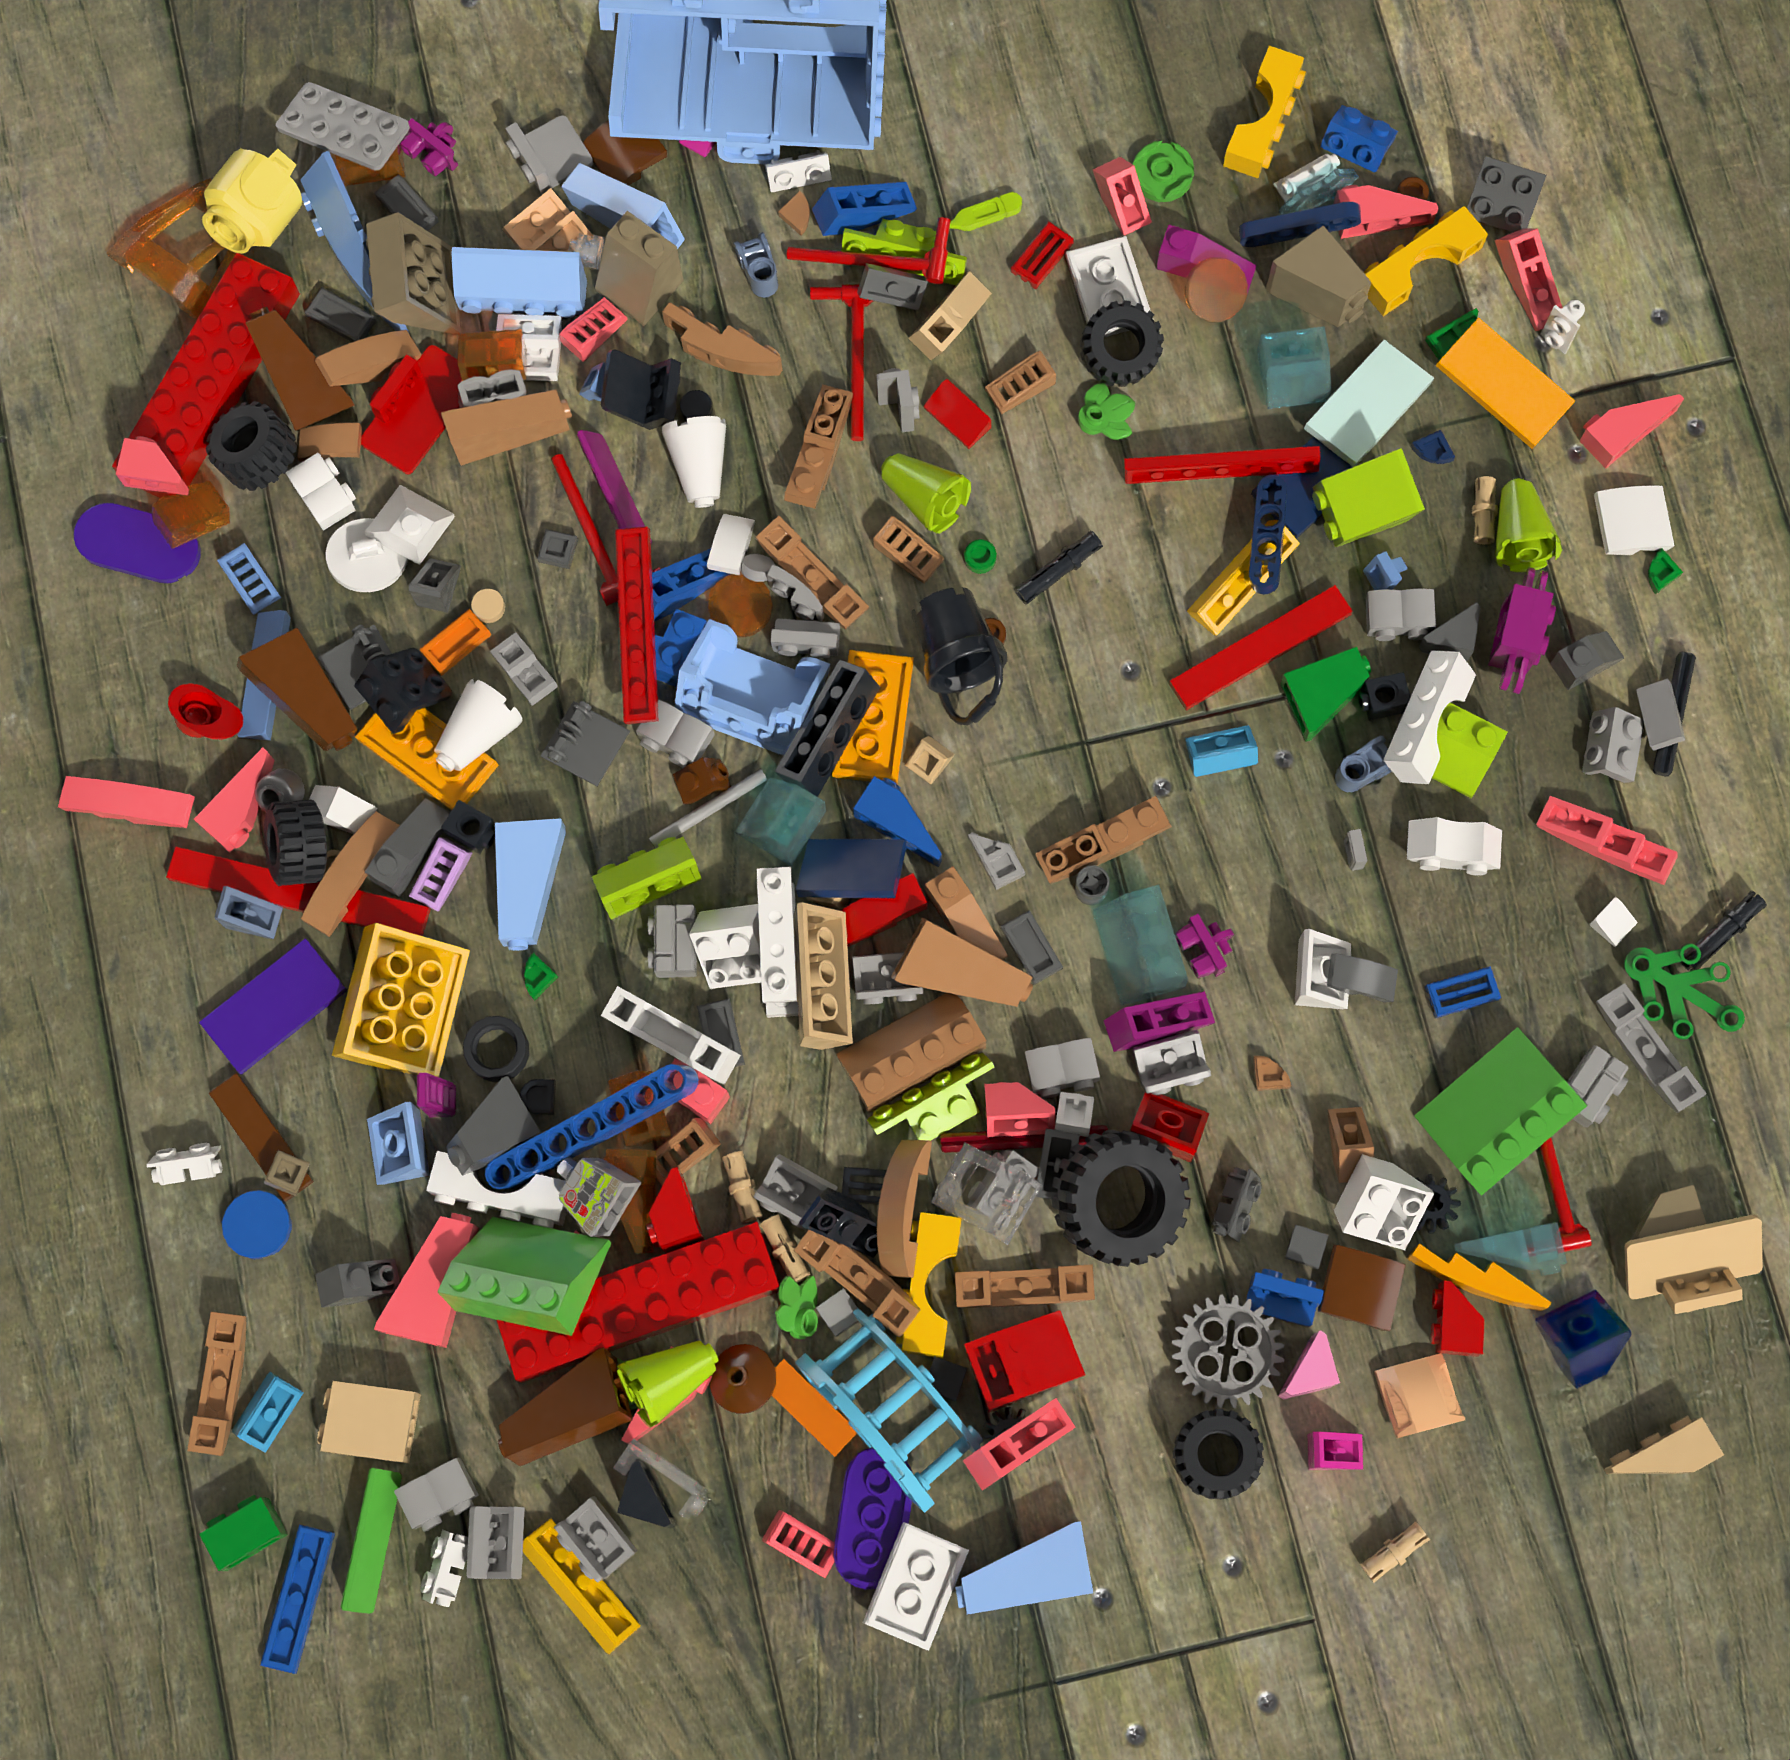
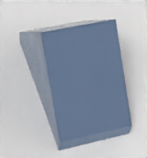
M223 886L214 918L226 929L274 939L283 907L231 887Z

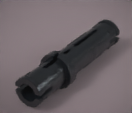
M1090 530L1070 547L1065 546L1061 549V554L1043 566L1026 581L1014 588L1015 593L1025 605L1029 604L1035 597L1047 590L1073 569H1079L1083 561L1103 547L1101 540Z
M1750 891L1732 910L1727 909L1722 914L1723 918L1695 944L1701 951L1699 961L1695 964H1686L1683 961L1680 963L1688 971L1700 969L1732 937L1747 929L1746 924L1767 906L1764 899L1759 894L1756 895L1754 891ZM1691 948L1684 954V958L1687 960L1694 959L1696 957V950Z

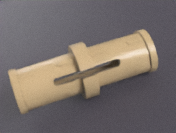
M1483 476L1475 479V505L1472 506V515L1475 521L1473 541L1477 544L1485 545L1495 542L1494 523L1495 516L1498 514V506L1495 505L1496 479Z
M743 1151L723 1156L722 1160L730 1182L728 1189L730 1195H734L741 1223H748L761 1218L762 1213L759 1205L753 1197L755 1194L754 1188L756 1187L755 1181L750 1178Z
M779 1214L763 1221L760 1227L763 1229L774 1250L772 1252L774 1259H779L787 1276H790L796 1283L807 1279L811 1274L805 1267L801 1257L793 1251L798 1244L795 1240H791L780 1220Z
M1414 1522L1393 1540L1387 1539L1383 1543L1385 1546L1362 1562L1360 1566L1372 1582L1375 1583L1396 1565L1402 1566L1407 1562L1405 1558L1430 1539L1419 1524Z

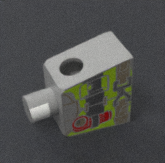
M567 1157L557 1168V1173L567 1181L559 1193V1200L590 1237L610 1236L642 1183L635 1177L600 1158H582L577 1163L571 1157Z

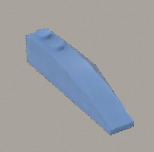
M328 150L321 154L301 178V183L305 189V192L301 193L302 200L307 212L312 209L315 212L316 218L311 219L318 237L325 235L342 269L363 298L372 306L371 298L373 293L369 275L370 260L369 250L366 245L367 236ZM380 315L395 331H408L406 325L393 323Z

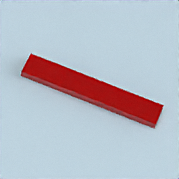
M1320 446L1124 459L1125 482L1127 484L1318 472L1320 467Z
M648 526L615 529L623 719L625 724L659 722L650 529Z
M1336 585L1173 678L1169 681V685L1187 711L1351 616L1353 611Z

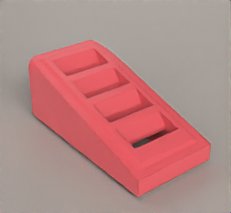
M604 297L568 324L559 333L560 341L584 362L628 320L627 316ZM606 310L614 319L609 321L601 313ZM597 318L605 326L600 328L593 320ZM588 326L595 332V334L591 336L584 329ZM580 334L586 341L582 343L576 337Z
M781 1510L777 1512L762 1541L823 1578H826L834 1563V1542ZM785 1523L790 1524L791 1526L781 1543L776 1541ZM797 1531H802L803 1534L794 1550L789 1549L788 1547ZM812 1537L816 1541L806 1558H804L801 1554ZM824 1544L828 1549L819 1565H816L813 1561Z

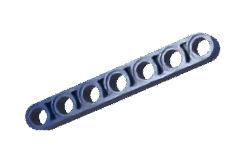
M675 1064L660 1068L493 1159L488 1163L485 1170L486 1181L491 1187L496 1189H515L530 1182L535 1174H545L559 1166L565 1158H574L691 1095L698 1086L699 1079L696 1071L690 1066ZM680 1072L683 1082L681 1087L677 1089L674 1086L673 1080L675 1074ZM650 1087L654 1096L652 1102L648 1105L645 1101V1092ZM620 1103L624 1106L625 1110L621 1120L616 1116V1108ZM591 1119H593L596 1125L593 1135H590L587 1129ZM562 1135L567 1140V1146L563 1151L559 1147V1139ZM534 1150L538 1154V1162L535 1166L531 1163V1154ZM505 1166L510 1171L507 1181L504 1180L502 1175Z

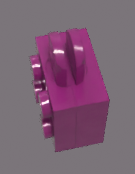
M1531 567L1527 568L1522 585L1514 584L1501 605L1488 662L1489 666L1503 669L1499 684L1500 690H1507L1512 674L1515 672L1512 693L1520 694L1525 675L1532 665L1537 666L1541 655L1544 656L1546 653L1549 636L1544 634L1547 626L1552 624L1556 612V606L1551 605L1554 593L1545 591L1548 571H1540L1535 588H1532L1536 569Z

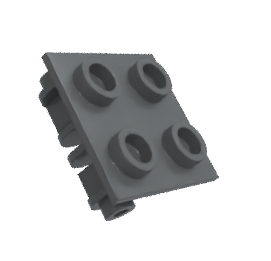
M1485 156L1467 209L1478 222L1510 232L1527 228L1547 175Z
M364 625L356 626L352 630L354 634L352 638L318 657L349 710L366 702L354 685L371 660L392 654L375 625L369 628H365Z
M573 701L541 757L598 787L629 735L630 730L592 711V707L583 701L579 703Z

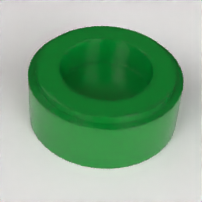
M978 539L967 545L964 552V561L967 568L972 572L978 574L986 573L996 564V549L989 541Z

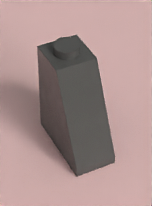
M506 1076L498 1082L448 1143L446 1148L451 1163L464 1176L487 1166L493 1159L541 1133L511 1080Z

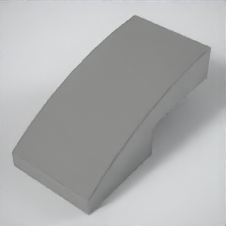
M516 632L490 651L531 706L558 687L554 679Z

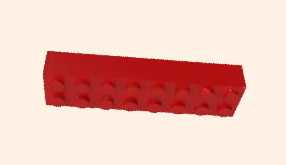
M236 253L129 435L128 439L136 440V437H147L154 440L187 487L190 486L207 456L206 446L209 443L206 440L208 435L212 434L211 427L214 423H218L219 417L223 413L227 414L231 407L236 406L262 361L245 322L252 320L249 314L265 307L268 308L269 312L276 310L286 320L300 295L292 277ZM121 451L112 464L115 471H117ZM142 489L176 506L179 505L184 496Z
M754 1222L596 1278L572 1336L497 1320L515 1380L523 1383L580 1363L596 1350L603 1347L611 1352L778 1293L780 1284L758 1222Z

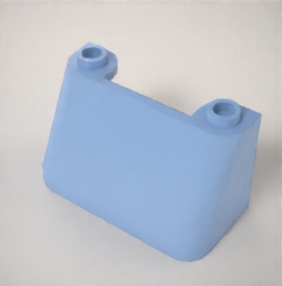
M709 619L679 670L675 708L699 719L716 731L785 755L823 689L829 674L830 663L817 658L804 657L800 659L796 669H792L738 649L737 635L733 629L726 624Z

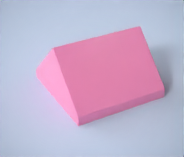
M1318 1331L1311 1336L1278 1397L1284 1400L1328 1389L1340 1383L1327 1335L1324 1332Z

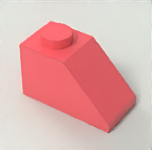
M1118 157L1093 169L1101 198L1124 236L1152 223L1133 164L1122 157Z
M136 437V440L124 438L116 475L125 487L188 495V487L154 440L147 437Z
M676 1058L671 1063L675 1065L689 1066ZM694 1069L699 1079L698 1086L691 1095L678 1102L711 1125L730 1096L726 1089ZM680 1072L675 1074L673 1080L674 1086L677 1089L681 1087L683 1082Z
M1019 1082L984 1084L987 1137L1045 1134L1046 1128L1055 1130V1107Z

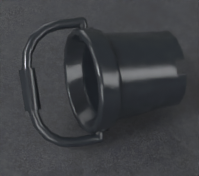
M946 588L923 598L919 602L922 610L917 614L915 609H913L911 613L925 659L924 676L927 687L935 693H939L944 709L950 719L958 725L968 726L973 722L978 723L996 704V699L1000 694L1003 683V668L1008 662L1007 651L1002 642L993 636L975 601L973 593L968 588H963L965 595H956L954 588ZM995 677L991 693L986 695L971 710L967 717H961L955 712L948 694L975 688Z

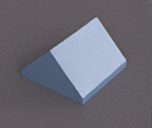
M404 1102L367 1119L377 1185L430 1175L420 1110L412 1102Z

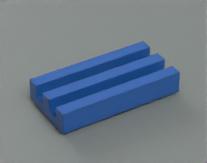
M1491 966L1433 982L1425 986L1426 992L1430 997V1004L1434 1009L1435 1018L1501 999ZM1486 976L1487 982L1437 995L1436 990ZM1488 989L1492 993L1446 1007H1441L1440 1004Z

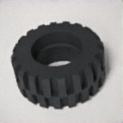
M1105 1130L1102 1136L1094 1133L1086 1137L1085 1141L1087 1144L1081 1145L1077 1143L1070 1149V1152L1073 1154L1070 1160L1062 1159L1058 1166L1063 1169L1061 1177H1054L1052 1187L1057 1188L1058 1193L1057 1196L1051 1197L1052 1207L1059 1210V1214H1056L1054 1217L1058 1227L1065 1229L1064 1237L1070 1243L1076 1245L1078 1250L1107 1264L1112 1263L1117 1266L1128 1267L1130 1262L1136 1265L1147 1263L1149 1255L1158 1258L1165 1253L1163 1246L1166 1243L1173 1245L1179 1238L1175 1232L1178 1227L1184 1228L1187 1218L1182 1216L1184 1209H1190L1191 1198L1185 1197L1184 1191L1189 1190L1190 1186L1188 1178L1180 1176V1173L1184 1170L1179 1160L1172 1158L1173 1152L1166 1146L1134 1132ZM1122 1166H1131L1138 1170L1144 1182L1145 1199L1142 1209L1137 1217L1126 1226L1118 1229L1107 1228L1101 1223L1096 1210L1098 1189L1104 1178L1113 1170Z

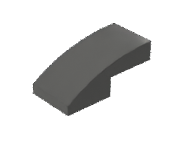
M1334 953L1331 954L1327 987L1349 995L1361 994L1383 1003L1394 1002L1398 969L1373 961Z

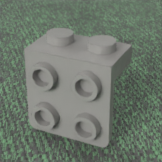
M564 115L556 117L526 135L523 134L516 122L505 128L509 138L505 144L514 159H520L523 164L520 168L529 184L534 182L541 194L565 182L568 175L573 172L579 163L588 167L593 165L590 153L568 118Z

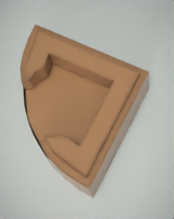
M799 191L778 213L783 221L802 236L808 227L810 210L806 197Z
M1265 1056L1253 1057L1256 1091L1291 1088L1289 1076L1280 1065Z

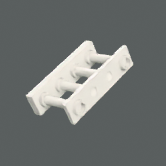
M791 867L757 869L762 1003H766L767 1018L798 1016L793 918L796 902L795 885L791 881Z

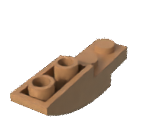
M670 302L662 311L665 326L682 336L683 351L703 362L728 371L747 375L779 376L783 371L780 354L769 345H764L763 347L755 342L752 335L744 329L739 328L736 330L728 325L721 334L720 330L709 322L704 324L697 320L694 314L686 307L679 306L678 308Z
M822 385L804 433V442L787 485L784 501L816 508L821 492L825 490L850 410L853 392Z
M1154 796L1097 826L1093 824L1035 853L1048 882L1052 884L1078 874L1087 866H1098L1143 845V841L1172 826L1157 796Z

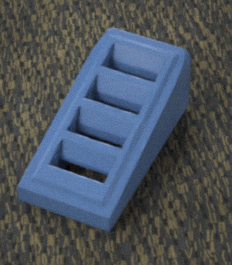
M245 543L217 560L253 615L281 598ZM245 558L249 563L232 572L230 567ZM252 568L256 573L241 582L238 581L237 577ZM259 578L262 581V584L251 591L246 592L244 590L246 586ZM267 589L270 594L258 602L253 603L251 600L252 597Z

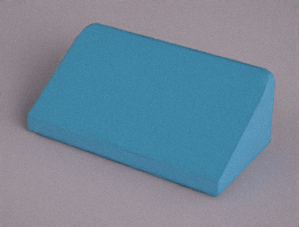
M1249 725L1185 738L1192 771L1196 777L1252 766L1258 763V747Z
M269 1372L233 1427L232 1432L238 1438L266 1453L304 1392Z

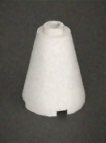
M718 416L687 418V422L682 423L681 426L677 425V420L662 426V434L687 501L695 503L696 508L713 506L714 500L720 498L726 421L725 419L721 420Z
M471 679L467 683L434 750L438 755L436 761L450 772L453 769L461 771L517 728L522 722L521 714L515 707L510 711L504 704L507 699L494 688L480 680L474 683V680Z

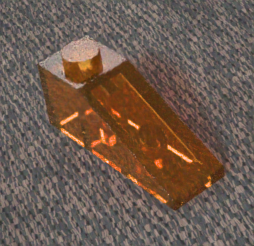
M606 1149V1156L603 1160L642 1182L620 1219L634 1252L653 1253V1244L646 1224L651 1222L649 1211L655 1201L656 1151Z

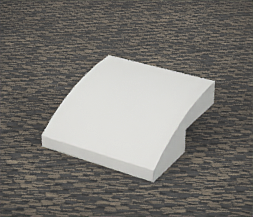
M498 314L493 374L512 369L519 370L523 380L558 381L561 349L559 333L562 330L561 316Z
M1663 486L1623 487L1598 491L1594 494L1606 555H1633L1640 550L1659 551L1663 548L1664 551H1667L1674 547Z

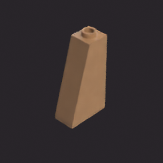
M557 390L458 408L441 413L450 442L461 466L568 431L570 429L567 419L572 417L567 400H560Z
M924 918L920 921L891 975L895 981L902 984L1016 1007L1020 1001L1025 1002L1033 988V984L1030 983L1033 978L1031 975Z

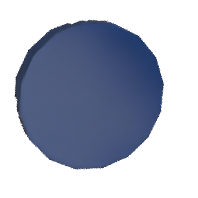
M260 1190L246 1192L235 1198L227 1207L222 1220L223 1236L228 1246L240 1256L254 1260L272 1256L279 1252L289 1239L292 1230L289 1210L286 1204L274 1194Z

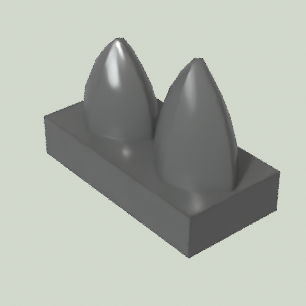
M866 263L857 294L859 298L919 310L928 281H926L925 276Z

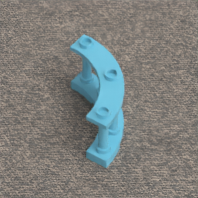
M857 1308L853 1311V1314L862 1327L823 1361L819 1359L815 1363L805 1353L795 1363L809 1383L835 1410L839 1408L849 1419V1425L869 1448L873 1447L885 1462L883 1466L895 1479L906 1496L925 1513L935 1504L927 1493L931 1488L929 1484L966 1451L970 1450L974 1453L981 1448L980 1444L983 1442V1439L971 1425L966 1428L947 1402L932 1386L935 1379L923 1365L917 1368L883 1332L886 1330L884 1325L874 1318L873 1314L867 1317ZM870 1338L884 1349L847 1383L841 1382L837 1385L830 1378L833 1376L832 1371ZM895 1360L911 1379L872 1413L868 1411L863 1414L852 1402L856 1398L854 1394ZM921 1389L937 1410L898 1444L894 1442L890 1446L878 1432L882 1428L881 1423ZM947 1421L960 1439L921 1473L916 1472L913 1475L904 1463L908 1459L907 1454L941 1424Z

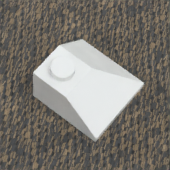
M399 485L366 529L365 536L376 538V541H380L383 546L420 565L455 516L450 511Z

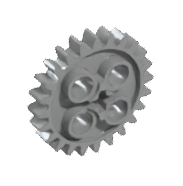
M1223 1294L1219 1296L1218 1305H1214L1209 1298H1206L1207 1309L1202 1310L1196 1304L1193 1305L1196 1316L1192 1318L1189 1315H1183L1184 1320L1188 1323L1187 1328L1176 1327V1330L1183 1337L1182 1340H1172L1173 1345L1181 1347V1352L1172 1355L1173 1359L1182 1360V1365L1177 1367L1175 1372H1186L1188 1376L1183 1380L1182 1385L1193 1382L1195 1387L1192 1395L1195 1396L1201 1391L1205 1392L1204 1403L1206 1404L1214 1396L1217 1397L1219 1408L1222 1407L1225 1399H1229L1232 1408H1236L1237 1398L1242 1397L1247 1405H1250L1249 1394L1253 1392L1257 1397L1262 1398L1263 1395L1259 1387L1264 1385L1272 1389L1273 1385L1268 1379L1269 1375L1280 1376L1281 1374L1273 1368L1274 1363L1284 1362L1282 1357L1275 1355V1350L1283 1348L1284 1344L1274 1343L1273 1339L1281 1331H1270L1268 1328L1274 1320L1273 1317L1265 1320L1260 1317L1264 1307L1261 1306L1254 1312L1250 1310L1251 1299H1248L1243 1306H1240L1237 1295H1234L1231 1304H1226ZM1230 1320H1233L1235 1322L1232 1348L1237 1349L1238 1354L1237 1356H1231L1227 1381L1221 1382L1220 1377L1224 1357L1223 1354L1218 1353V1347L1225 1346L1228 1323ZM1209 1321H1216L1223 1328V1335L1217 1341L1207 1340L1203 1334V1327ZM1243 1327H1251L1257 1333V1341L1251 1347L1242 1346L1238 1341V1332ZM1209 1355L1217 1360L1218 1369L1214 1375L1205 1376L1200 1373L1198 1362L1203 1356ZM1245 1361L1251 1365L1252 1376L1248 1381L1240 1382L1234 1378L1232 1370L1237 1362Z

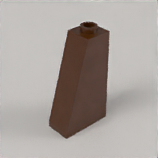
M265 307L249 314L252 320L245 323L295 431L355 406L352 398L340 385L329 386L315 362L316 356L276 310L269 312L268 308Z
M298 628L239 656L237 667L240 672L325 752L333 747L336 751H339L353 742L352 738L357 731V727Z
M604 1347L596 1350L499 1424L501 1438L498 1440V1445L503 1457L511 1460L518 1466H523L632 1421L627 1396L617 1373L619 1369L617 1367L619 1365L617 1357Z

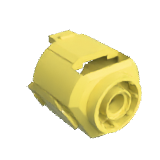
M242 148L235 151L204 191L207 211L202 217V222L209 235L221 246L236 253H246L252 246L271 247L302 206L300 190L290 177L297 164L279 149L269 158L255 151Z

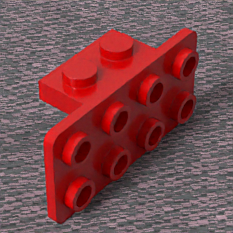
M435 345L428 346L418 360L406 354L401 362H397L392 367L385 384L382 387H378L372 394L369 405L375 418L362 434L361 446L404 474H412L446 428L441 413L460 408L458 403V384L468 378L480 377L479 373Z

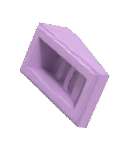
M439 837L409 897L436 911H440L473 852L447 838ZM445 850L457 856L455 862L443 856ZM438 862L451 868L450 873L448 874L436 868ZM431 874L444 880V885L441 886L430 880ZM424 886H427L437 891L439 895L435 898L422 891Z

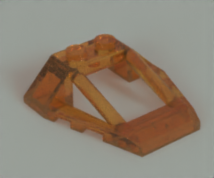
M211 178L196 183L141 217L125 231L106 253L129 272L138 271L170 294L178 307L196 320L199 318L236 252L227 251L208 286L196 272L225 249L214 240L189 262L184 264L152 240L192 207L195 206L203 213H206L207 206L204 191L211 182Z

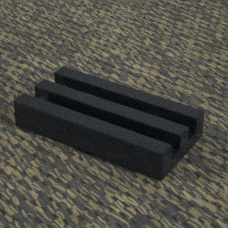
M844 1167L842 1194L853 1198L861 1204L879 1205L880 1196L849 1194V1189L881 1191L883 1184L850 1181V1176L885 1178L887 1170Z

